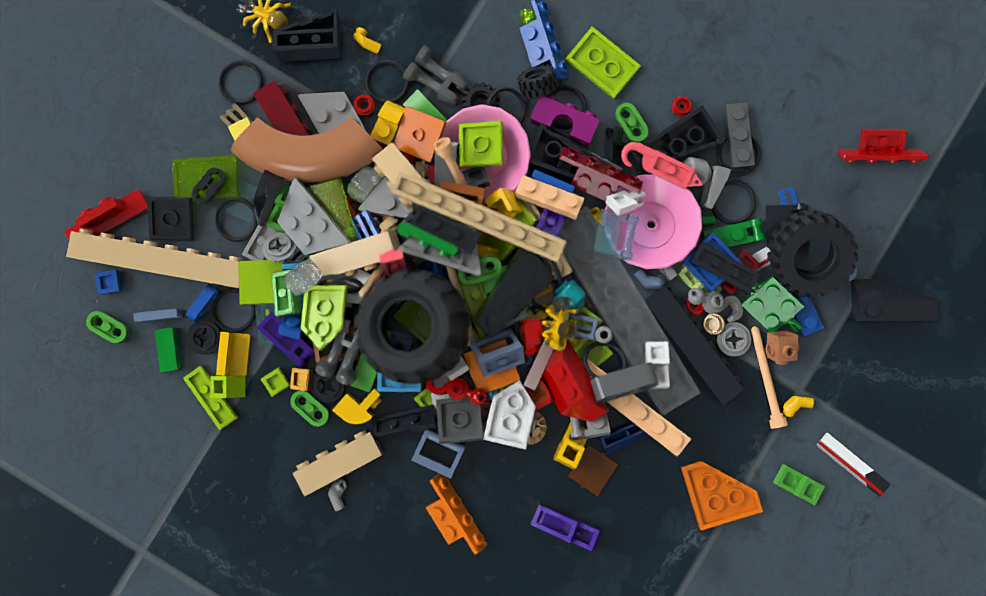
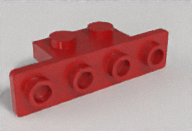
M861 129L858 150H838L837 152L843 161L854 163L857 160H864L870 163H876L878 160H886L891 163L907 160L908 162L919 163L920 160H928L929 155L923 150H904L907 131L904 129Z
M135 190L121 199L107 197L101 200L96 208L83 210L80 213V217L75 219L77 224L65 230L64 233L68 240H70L71 231L79 233L80 229L93 231V235L101 236V233H106L147 210L148 203L140 190Z

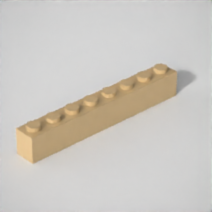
M80 229L79 233L71 231L66 257L239 288L238 261H242V258L229 256V260L221 259V254L208 252V256L199 255L200 251L187 248L186 252L178 251L179 247L165 244V248L157 247L156 242L144 240V244L135 243L136 239L129 237L117 240L114 239L115 235L107 233L95 236L93 231Z

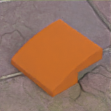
M502 339L478 349L483 355L508 345L506 340ZM470 351L463 354L475 388H481L485 392H489L521 380L516 366L484 378L473 352Z

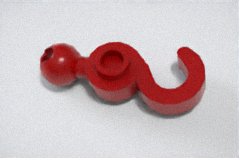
M461 378L450 380L439 388L435 387L434 381L426 383V387L431 393L439 396L448 393L451 398L457 401L468 397L474 405H482L487 399L486 392L483 389L476 388L471 390L469 384Z

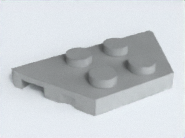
M345 92L298 95L319 134L338 127L350 117L366 130Z
M385 176L360 205L359 211L362 213L365 210H369L371 214L377 216H393L395 219L404 220L414 210L411 206L406 208L399 200L400 196L391 193L392 190L386 184L389 180ZM424 179L426 183L431 184L429 180Z
M295 178L292 181L277 222L302 253L309 255L351 243L350 239L304 184Z
M462 224V225H464V226H466V227H468V228L474 230L473 227L468 226V225H465V224ZM414 237L409 238L398 249L402 250V253L481 276L477 245L472 255L460 250L457 258L451 256L450 259L439 255V249L431 246L430 249H427L417 244L418 239Z

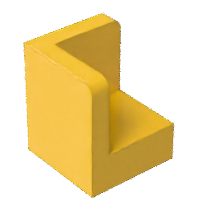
M500 188L485 199L488 207L497 208L500 214L512 219L523 212L517 198L514 197L512 189Z

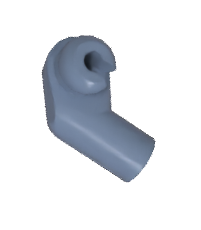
M642 268L634 274L646 289L659 290L666 284V278L663 275L648 276Z

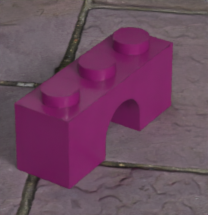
M546 94V96L539 97L531 115L530 123L540 126V123H542L550 130L554 121L566 119L572 125L569 138L589 147L600 119L596 118L597 115L589 111H585V113L578 111L577 107L570 103H565V105L557 102L558 99Z

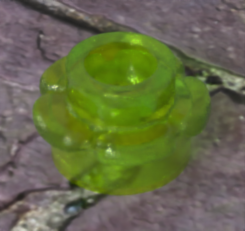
M534 9L520 10V17H518L519 20H523V24H528L537 19Z

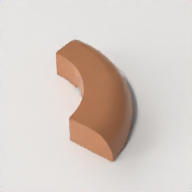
M257 117L237 137L231 148L232 153L241 161L261 173L266 169L285 178V181L292 182L297 178L302 183H323L349 176L351 173L365 168L374 162L372 158L383 150L352 117L330 131L309 136H298L280 132L268 126Z

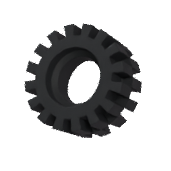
M544 64L540 67L536 65L534 68H527V71H522V74H519L517 77L521 96L530 99L532 96L533 98H537V96L543 97L544 94L548 95L551 93L550 91H554L558 87L553 66L550 67V65L545 66Z
M477 82L474 83V86H468V90H465L463 93L462 108L473 107L475 97L483 95L489 98L490 94L496 89H493L490 84L485 85V82H481V84ZM499 94L495 95L490 106L500 107Z

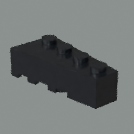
M701 105L641 144L675 159L723 143L725 140L704 106ZM635 150L630 151L627 157L635 170H643V154Z
M540 123L530 150L531 157L528 170L532 172L534 170L540 171L571 185L578 167L559 159L563 147L574 148L580 154L587 157L589 155L581 151V148L575 144H570L561 135L547 129V126Z
M518 247L516 254L507 264L505 271L495 283L489 296L485 298L472 321L485 336L493 338L556 277L535 253Z

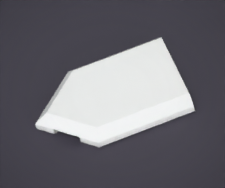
M520 380L493 396L483 437L484 440L526 449L536 406Z

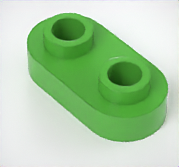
M630 103L619 105L615 112V118L620 127H623V132L629 141L643 142L648 135V127L639 112ZM627 112L629 118H623L622 113ZM633 130H639L640 136H635Z
M492 254L479 257L481 276L465 274L464 271L458 270L459 279L464 284L472 285L496 277L501 272V262ZM488 262L493 263L492 267L489 268L486 267V264Z
M94 311L86 319V325L89 330L112 343H122L128 338L129 329L127 325L105 312ZM99 318L103 320L101 326H99L97 323ZM117 329L121 330L120 336L116 335Z
M297 391L292 395V408L311 425L322 426L327 423L330 416L329 410L308 391ZM301 397L306 399L305 405L300 404L299 400ZM317 411L322 413L321 419L316 418L315 414Z

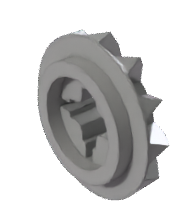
M276 233L264 241L262 253L266 260H271L274 264L277 261L283 263L284 259H291L292 254L296 253L297 245L287 233ZM278 244L282 246L281 252H278Z
M730 322L725 324L724 330L717 335L716 342L719 349L726 355L740 356L749 349L751 335L743 324ZM732 330L735 337L742 338V340L736 341L734 346L732 342L725 341V339L732 336Z

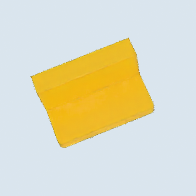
M220 332L216 375L247 376L251 342L250 334Z

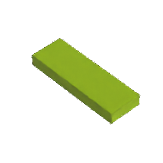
M199 366L183 378L219 430H222L239 418L226 398H211V377L203 366Z

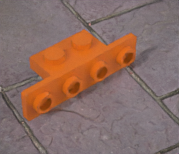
M440 473L430 480V483L440 499L426 507L428 513L448 544L464 537L475 555L480 553L487 546L483 534L479 531L472 516L463 505L461 498L453 489L450 480Z

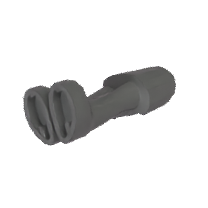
M426 45L418 52L415 63L412 62L403 74L405 80L409 82L418 81L438 94V100L455 106L460 99L447 88L452 85L464 93L469 86L458 72L451 73L438 65L431 58V49ZM419 66L427 69L428 71L439 77L441 80L444 81L443 84L439 83L438 81L427 75L425 72L421 70Z
M345 318L344 328L334 338L335 341L327 358L318 362L315 370L321 376L332 377L337 369L343 347L346 346L348 348L337 371L336 380L344 385H352L356 378L353 363L359 349L356 342L358 331H355L354 338L346 336L351 321Z

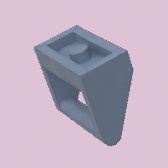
M511 328L499 331L493 338L485 336L469 342L484 378L525 363L523 347ZM505 338H509L511 342L508 346L483 355L478 349Z
M429 429L425 430L412 461L451 478L466 446L459 443L441 444L458 452L452 466H449L421 453L427 438L439 443L438 433Z

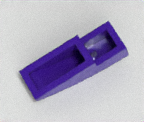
M538 505L531 523L534 527L590 551L596 550L603 530L542 505Z

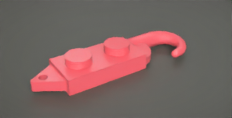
M629 143L622 150V161L628 167H631L632 164L628 161L627 155L630 151L635 150L643 154L642 166L645 171L682 189L703 185L695 174L694 168L641 143Z

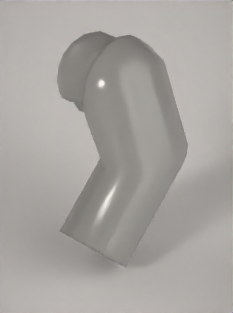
M336 479L328 491V496L335 512L345 508L341 496L347 488V483L342 479Z

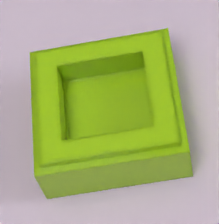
M280 367L261 378L271 397H274L290 386V382Z

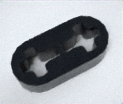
M219 168L209 169L193 188V199L200 204H209L225 186L227 174ZM213 174H220L219 178L221 180L219 182L214 181ZM200 190H206L205 194L207 195V197L205 199L202 197L200 198Z

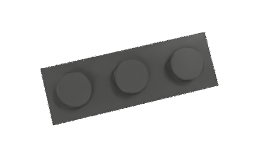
M747 102L727 104L724 106L731 168L753 167L755 164Z

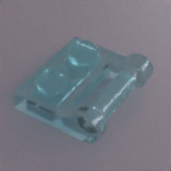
M601 209L593 253L617 257L623 260H632L633 253L631 251L635 228L639 224V217L630 214L618 216L614 211ZM626 222L627 229L623 250L617 249L621 223Z

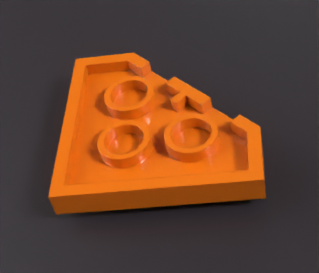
M702 461L681 467L701 531L763 512L757 491Z

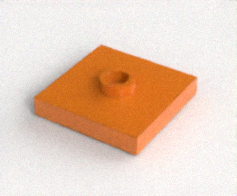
M406 106L393 144L398 150L432 163L435 157L433 146L436 141L441 139L447 122Z

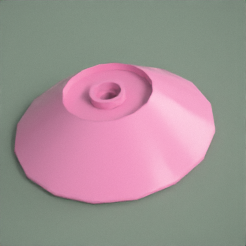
M477 105L464 108L448 119L441 139L449 138L451 142H459V124L502 121L504 165L484 167L491 186L485 188V199L500 188L512 189L514 192L522 176H526L528 173L531 157L528 136L518 120L503 109L487 105ZM460 168V171H461V174H462L464 180H465V177H464L463 171H466V170L471 169V168Z
M653 174L638 175L637 177L643 182L641 190L646 193V196L640 198L644 205L618 216L606 204L603 213L604 234L612 250L625 262L643 269L667 268L684 260L696 247L702 231L701 208L688 188L682 189ZM619 186L615 193L625 190L629 194L633 191ZM652 222L655 224V227L649 228L647 224Z

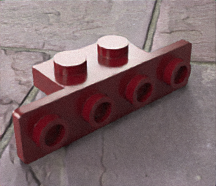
M563 147L559 159L578 167L571 182V185L575 186V188L606 201L607 196L615 194L619 185L635 193H640L643 182L637 176L620 172L617 167L602 164L598 159L584 156L574 148Z

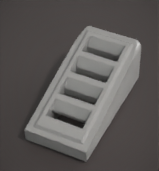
M710 166L712 171L711 177L703 185L699 200L700 208H713L731 173V169L721 166Z

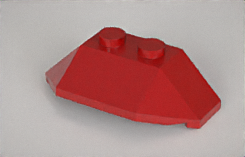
M566 338L565 349L563 351L553 350L541 379L545 383L561 415L593 422L609 412L604 402L597 403L590 382L591 378L569 339Z

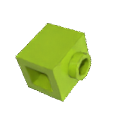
M211 376V398L245 397V376Z

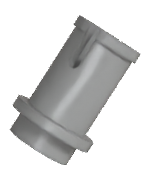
M606 326L599 327L595 332L596 340L600 343H608L612 339L611 329ZM602 331L606 332V338L602 339L600 337Z

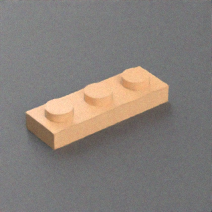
M524 175L514 196L575 220L584 201L583 197Z

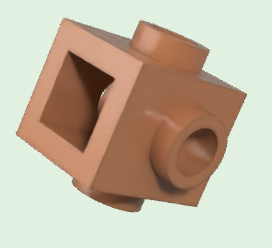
M787 330L767 333V358L774 360L779 365L789 364V361L798 360L799 344L797 334Z

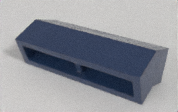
M633 423L600 439L605 453L609 455L646 439L650 435L643 430L630 435L629 433L640 429V427ZM626 435L625 438L620 439L609 445H606V443Z

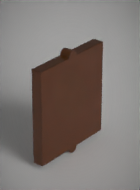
M588 445L577 467L571 470L568 477L579 483L581 488H586L598 496L618 464L606 457L604 452L600 453Z

